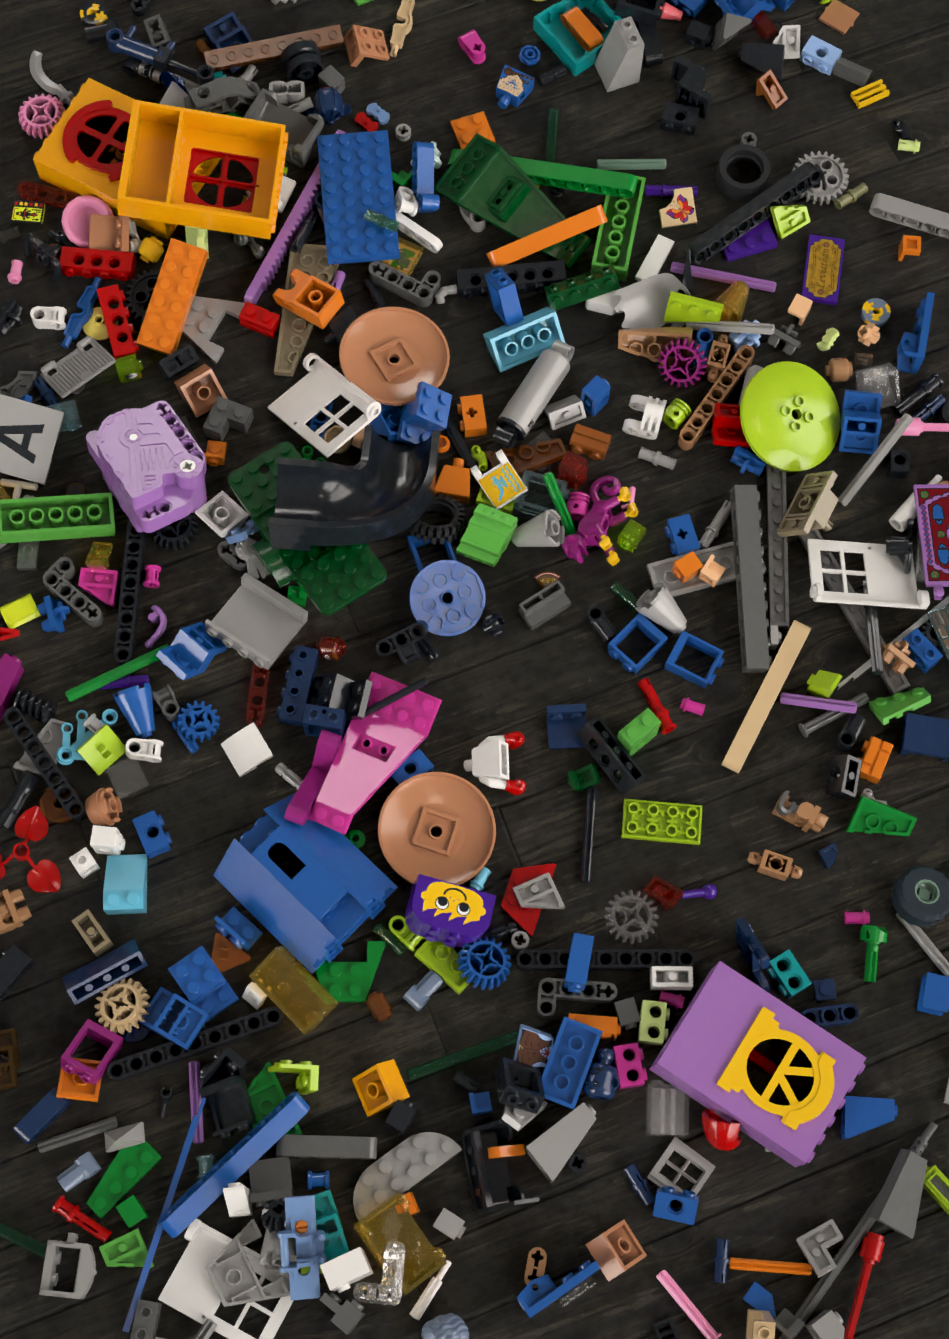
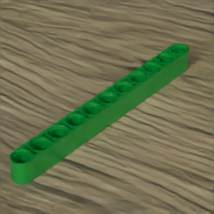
M463 149L452 150L447 165L448 169ZM511 157L536 185L632 198L638 182V178L635 175Z

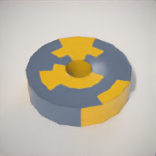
M879 298L867 300L861 310V318L864 323L868 324L870 322L877 327L885 325L891 314L889 305Z

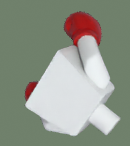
M512 731L500 736H488L478 747L473 748L472 759L464 761V769L467 772L472 771L473 776L479 778L481 783L491 788L503 789V791L513 795H521L526 789V783L521 779L509 780L508 748L515 749L522 746L525 740L524 735L520 731Z

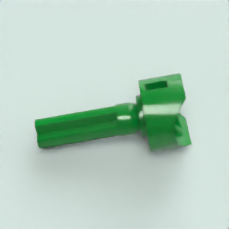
M862 925L860 929L859 940L868 943L866 946L864 981L876 982L878 944H881V942L887 943L888 932L886 927Z

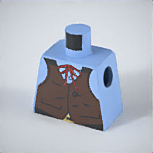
M520 1024L514 1060L534 1067H546L553 1048L552 1035Z

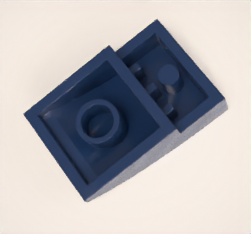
M233 11L204 27L202 31L214 50L253 42L244 25L240 24ZM244 66L231 68L229 70L231 73H234L235 71L239 70Z

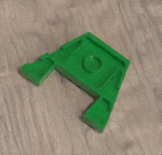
M367 941V962H324L316 970V974L325 1002H366L386 942Z

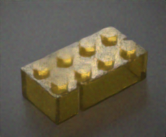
M284 946L275 947L249 977L303 1034L310 1033L323 1021L322 1017H326L338 1005V1002L300 962H293L296 958Z

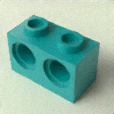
M790 950L772 959L770 967L766 969L772 979L775 978L778 982V989L781 994L787 996L788 999L812 984ZM777 963H784L786 971H780L777 968ZM794 979L798 984L797 988H791L788 985V980Z

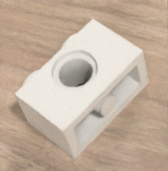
M93 825L90 845L97 854L120 855L121 850L125 848V839H123L122 834L116 827Z
M652 966L650 969V990L690 991L693 987L692 966Z

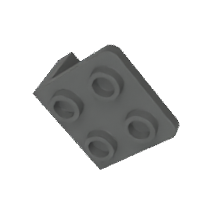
M288 1157L257 1160L249 1168L251 1194L249 1196L251 1204H256V1207H263L265 1203L271 1202L272 1199L279 1201L281 1197L282 1201H285V1197L294 1196L290 1159Z

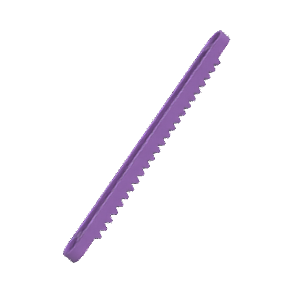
M339 129L335 132V134L347 133ZM319 163L245 294L244 302L247 301L255 305L262 292L268 291L267 285H271V279L275 278L274 273H278L277 268L281 267L280 262H284V256H287V250H290V245L294 242L293 239L296 238V233L300 231L302 222L306 220L309 211L313 210L312 205H315V196L322 192Z

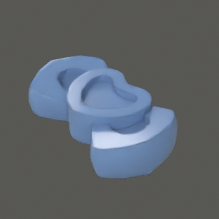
M371 103L367 106V115H373V118L378 120L380 125L388 123L390 114L381 109L377 103Z

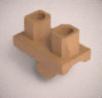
M903 640L900 643L894 641L893 645L891 643L887 645L881 643L883 663L889 664L892 659L896 662L891 668L895 673L903 674L907 668H913L916 664L907 657L910 654L907 641Z

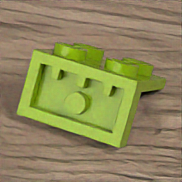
M280 1060V1062H275L273 1066L268 1067V1072L299 1074L296 1078L298 1094L307 1095L318 1091L319 1065H312L311 1061H300V1063L292 1064V1060Z

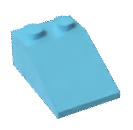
M147 854L107 856L103 889V911L107 915L147 913Z

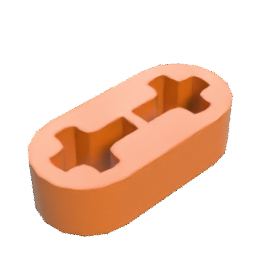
M524 1144L487 1148L488 1159L526 1155Z

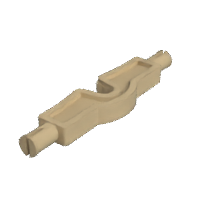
M402 0L397 12V20L405 23H395L393 25L390 47H392L391 57H393V54L394 57L397 56L398 49H402L405 36L412 29V12L415 0Z

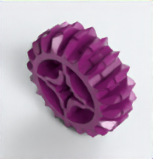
M677 338V344L671 340V347L666 344L664 346L666 351H660V354L664 357L658 358L659 362H663V364L658 365V368H664L660 375H667L664 379L665 381H668L669 378L672 379L670 385H673L676 381L678 388H680L681 382H683L686 388L688 387V381L691 385L695 384L694 379L700 381L701 377L698 374H705V371L701 368H707V364L702 363L707 361V357H701L705 350L699 352L698 349L701 345L698 344L694 347L695 340L687 344L688 338H685L683 343H681L680 338ZM679 349H687L693 354L684 355ZM673 351L676 361L671 366H668V357ZM679 358L682 361H687L685 364L686 367H684L683 364L677 365L680 362ZM696 359L697 369L691 374L689 363ZM680 370L686 377L677 376L672 371Z

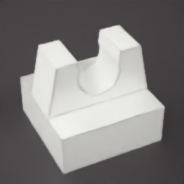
M259 981L251 982L246 987L242 996L255 1009H259L270 992L268 988L264 991L259 988L261 982Z

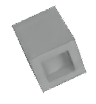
M443 1208L433 1225L435 1229L452 1240H455L456 1237L460 1239L466 1230V1227L463 1226L465 1221Z

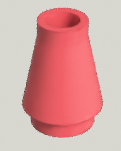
M667 2L663 4V7L660 6L659 8L662 10L660 19L680 21L683 11Z

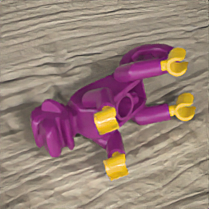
M603 476L595 480L590 487V497L593 501V506L580 521L577 534L566 536L563 544H561L566 556L569 559L573 558L579 564L583 563V554L588 556L586 546H596L605 551L606 555H608L606 560L611 566H615L620 559L610 542V538L607 536V530L609 526L614 527L627 520L628 516L633 518L638 515L635 503H629L626 506V512L622 511L615 516L612 515L610 509L620 504L621 500L628 502L631 499V494L628 487L621 488L618 478ZM612 484L613 486L609 488L603 485ZM603 486L601 488L603 493L613 497L608 500H600L598 497L599 488Z

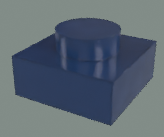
M834 979L815 980L812 982L815 1002L837 999Z

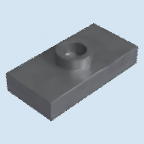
M39 541L19 542L18 570H37Z

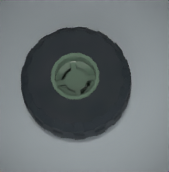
M920 865L907 869L897 878L892 887L891 899L894 909L902 919L911 925L918 927L935 925L949 913L948 879L941 872L929 866Z

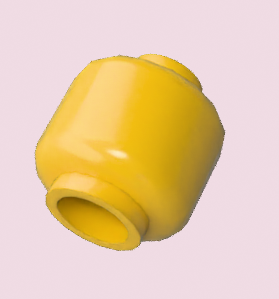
M153 236L145 237L137 249L138 253L141 254L139 258L147 264L150 261L153 263L158 262L164 253L163 243Z

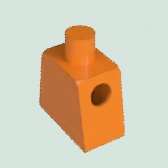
M454 458L452 466H443L435 486V496L438 497L439 493H442L443 498L449 495L451 496L450 500L455 498L457 502L469 504L470 469L463 468L465 462L463 459Z

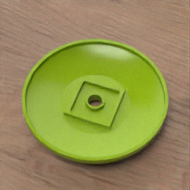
M783 361L773 363L758 371L750 379L743 392L740 404L742 430L749 446L762 461L782 471L800 472L817 466L831 453L840 431L839 406L831 387L815 370L797 362ZM793 410L798 414L797 420L792 417Z

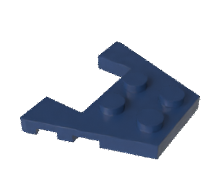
M743 917L735 920L737 943L745 961L749 962L751 966V974L754 981L757 980L760 987L769 993V984L761 969L770 967V958L754 935L751 925L746 923Z

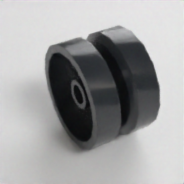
M309 40L294 42L288 45L282 53V60L286 67L289 81L298 80L304 82V84L312 83L318 80V74L324 70L319 47L315 42Z

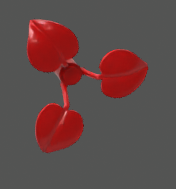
M38 805L29 808L17 819L15 834L19 838L26 839L14 846L13 853L5 861L2 862L0 854V880L6 874L3 865L15 857L18 861L27 860L33 869L27 875V883L32 890L39 893L58 892L61 886V876L57 866L46 859L41 860L36 866L29 857L30 850L27 845L29 839L40 841L48 833L47 819L42 814Z

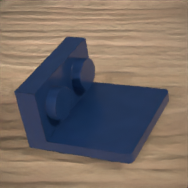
M586 704L548 705L546 716L549 749L585 747L576 736V733L586 724Z

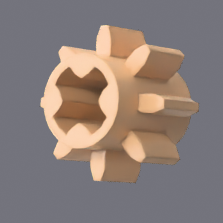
M870 322L867 325H862L858 330V341L868 347L871 343L876 344L880 338V328Z

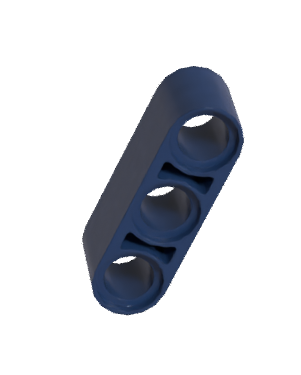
M841 1004L807 1009L801 1015H810L813 1018V1023L821 1028L853 1023L859 1016V1010L853 1004ZM845 1009H848L852 1012V1019H848L844 1016ZM824 1012L832 1014L833 1020L831 1022L825 1020Z
M54 1087L13 1128V1131L26 1145L31 1144L70 1105V1099L56 1097L58 1087Z

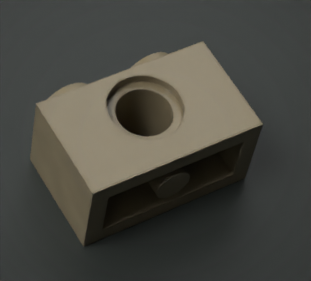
M89 909L72 920L74 926L97 957L114 946Z

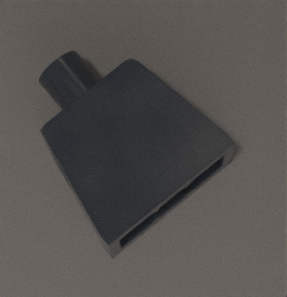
M351 306L347 307L328 323L329 334L322 337L327 347L336 342L340 348L344 333L351 323L358 318Z

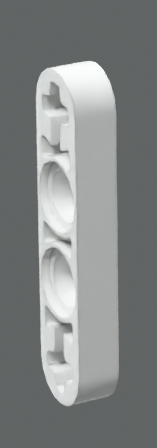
M396 212L397 229L431 252L438 253L443 247L440 239L402 213Z

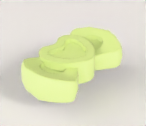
M833 327L827 329L826 334L822 337V341L817 343L818 349L821 351L829 350L839 336V331Z

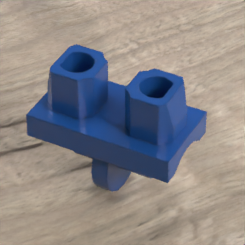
M737 446L730 461L742 467L740 473L744 474L748 470L760 476L766 463L757 455L751 453L750 448Z
M49 595L43 597L44 602L37 606L40 615L48 616V619L41 623L42 629L46 632H64L63 621L66 620V615L70 613V608L63 606L62 601L58 602L57 599H51Z

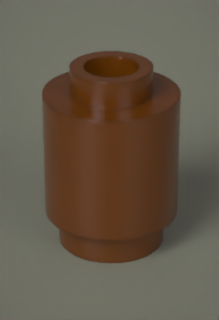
M375 991L367 996L368 1000L365 1003L374 1019H377L379 1023L393 1015L391 1012L392 1008L383 992L378 993V991Z

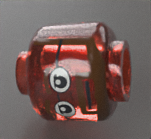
M324 635L317 642L316 649L319 650V655L322 659L339 660L345 654L346 643L340 636Z

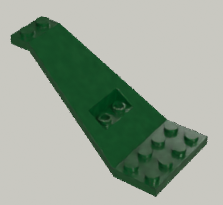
M478 133L475 134L434 186L436 193L517 239L526 237L566 219L500 145ZM580 233L542 249L540 252L556 261L564 260L565 266L571 268L592 240L589 236Z

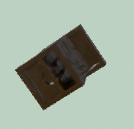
M15 1028L0 1030V1090L18 1087L16 1070L21 1068Z

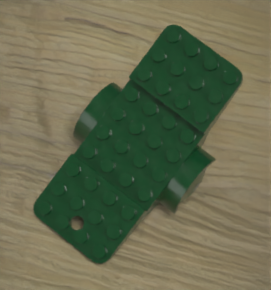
M282 442L233 471L228 476V484L263 538L251 545V548L255 550L269 576L274 577L279 588L290 583L292 580L295 581L322 614L331 615L383 583L387 578V572L366 543L345 546L311 545L310 551L271 548L268 522L269 517H274L276 506L278 457L303 459L290 442ZM268 466L270 471L262 474L260 473V468Z

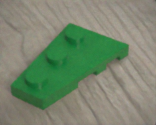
M862 795L846 831L910 836L917 818Z

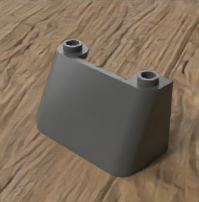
M263 88L243 118L286 125L285 132H288V143L285 160L303 168L308 162L317 142V136L321 133L324 120L319 114H309L306 117L280 104L277 98L278 95L274 91H268Z

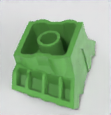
M479 503L460 540L461 543L457 547L456 553L494 567L502 553L506 550L516 530L518 518L499 511L494 507Z

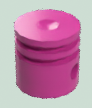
M571 492L568 494L567 509L573 521H581L588 513L590 502L588 494L582 492Z

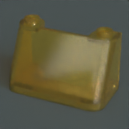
M397 1192L355 1222L353 1226L400 1295H406L447 1263L444 1260L446 1255L440 1247L436 1249L430 1244L408 1212V1205L410 1203L404 1194L400 1195Z

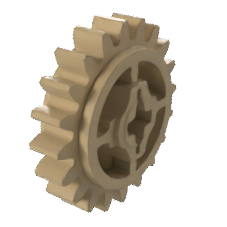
M124 978L120 983L117 982L113 986L107 987V991L102 990L103 997H96L100 1004L94 1005L96 1009L100 1010L95 1013V1016L100 1018L98 1022L104 1025V1028L110 1029L114 1033L118 1030L120 1034H124L125 1029L131 1033L132 1026L138 1029L139 1025L137 1022H145L142 1015H149V1012L145 1010V1008L151 1006V1004L146 1002L150 999V996L145 994L147 989L141 987L142 984L138 981L135 982L132 978L128 981ZM132 993H134L136 1005H133V998H131ZM110 1007H112L113 1010V1019L110 1016Z

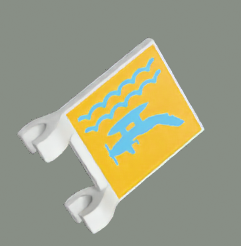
M502 449L495 453L500 464L488 472L481 474L476 465L470 468L472 475L497 510L528 491Z

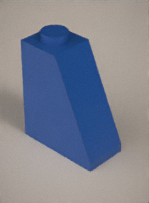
M844 1096L846 1101L841 1108V1140H846L894 1121V1117L898 1115V1106L895 1105V1099Z

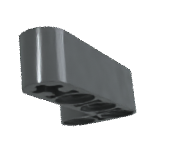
M373 261L369 264V279H371L372 283L420 307H428L434 300V294L441 288V277L437 271H428L420 282L380 261Z
M68 557L59 558L43 575L42 579L46 588L92 627L101 626L104 622V616L100 608L69 583L76 574V568L72 560ZM64 566H70L68 570H62ZM57 579L54 584H49L50 580ZM65 591H71L68 595L63 596V593ZM79 602H84L82 607H76ZM89 611H90L94 616H97V617H93V616L91 617L90 614H89Z
M544 978L538 987L537 1013L543 1019L551 1018L555 1012L556 1000L608 1004L615 1000L617 988L613 983L587 981L585 987H590L593 990L591 996H585L581 990L580 993L567 995L562 991L565 979ZM550 984L553 987V991L545 993L542 990V986ZM597 987L600 988L599 992H605L606 989H609L610 993L613 994L610 997H606L605 993H599V996L596 997ZM543 1004H549L552 1011L543 1013L540 1007Z

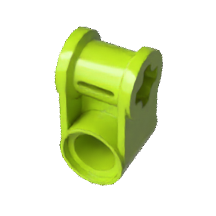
M397 915L389 921L390 932L411 952H414L416 945L422 939H425V937L414 934L408 928L404 917ZM396 921H400L404 925L399 931L392 927Z

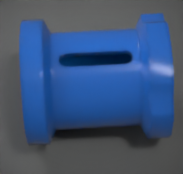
M326 1170L324 1173L308 1171V1190H312L315 1187L329 1189V1170Z

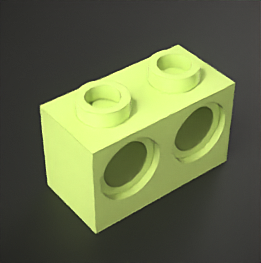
M642 1000L637 1043L662 1046L664 1041H667L668 1029L665 1028V1020L669 1021L670 1009L667 1008L666 1002ZM650 1009H658L660 1011V1017H652L650 1015ZM651 1028L656 1029L659 1036L651 1038L648 1030Z

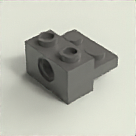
M332 1292L330 1295L324 1293L319 1299L336 1313L330 1321L347 1335L352 1332L365 1315L362 1311L364 1307L355 1299L352 1301L346 1300L341 1305L342 1300Z

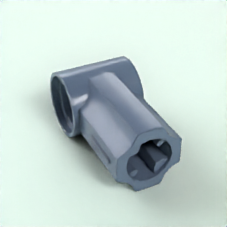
M430 970L417 985H413L406 992L403 998L418 1012L429 1001V997L442 985L443 980Z
M90 1151L80 1156L74 1162V1165L56 1177L66 1192H69L83 1180L93 1177L101 1170V1167Z

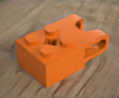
M295 268L289 274L295 287L290 290L278 288L272 296L281 307L324 329L345 303L341 290Z

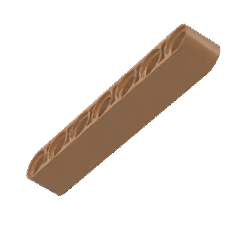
M743 345L739 348L679 434L678 445L681 449L690 450L693 448L713 419L715 403H724L747 369L751 366L755 354L753 347ZM733 368H736V369H738L739 371L736 372V371H733L732 369H733ZM713 396H718L720 399H715ZM707 409L710 413H705L703 410ZM694 423H698V424L701 425V426H700V427H696V426H694L693 424H694ZM684 437H688V438H690L691 440H690V441H686V440H684L683 438H684Z

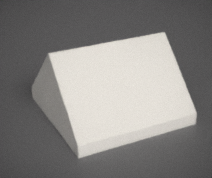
M221 491L195 511V514L221 538L230 536V531L239 526L241 527L249 516L224 491Z

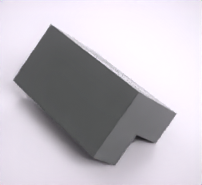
M559 580L519 604L518 613L531 631L571 606V601L564 593L565 588Z

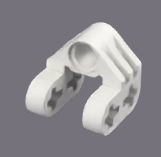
M632 395L629 406L634 410L644 412L642 421L625 419L622 430L630 435L655 440L659 432L667 400L663 399L661 401L660 398L653 399L652 396Z

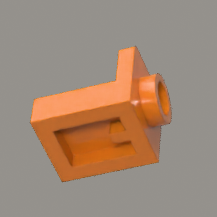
M208 440L207 450L204 453L206 464L210 466L224 465L227 449L226 442Z

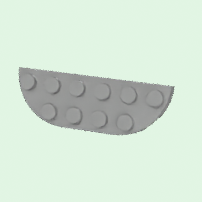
M423 1132L405 1139L375 1161L362 1173L355 1186L353 1205L359 1223L361 1225L450 1160L462 1151L461 1147L454 1140L443 1134Z

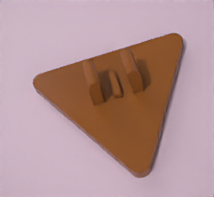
M220 933L215 934L211 959L221 973L250 961L251 957L248 954L239 950Z

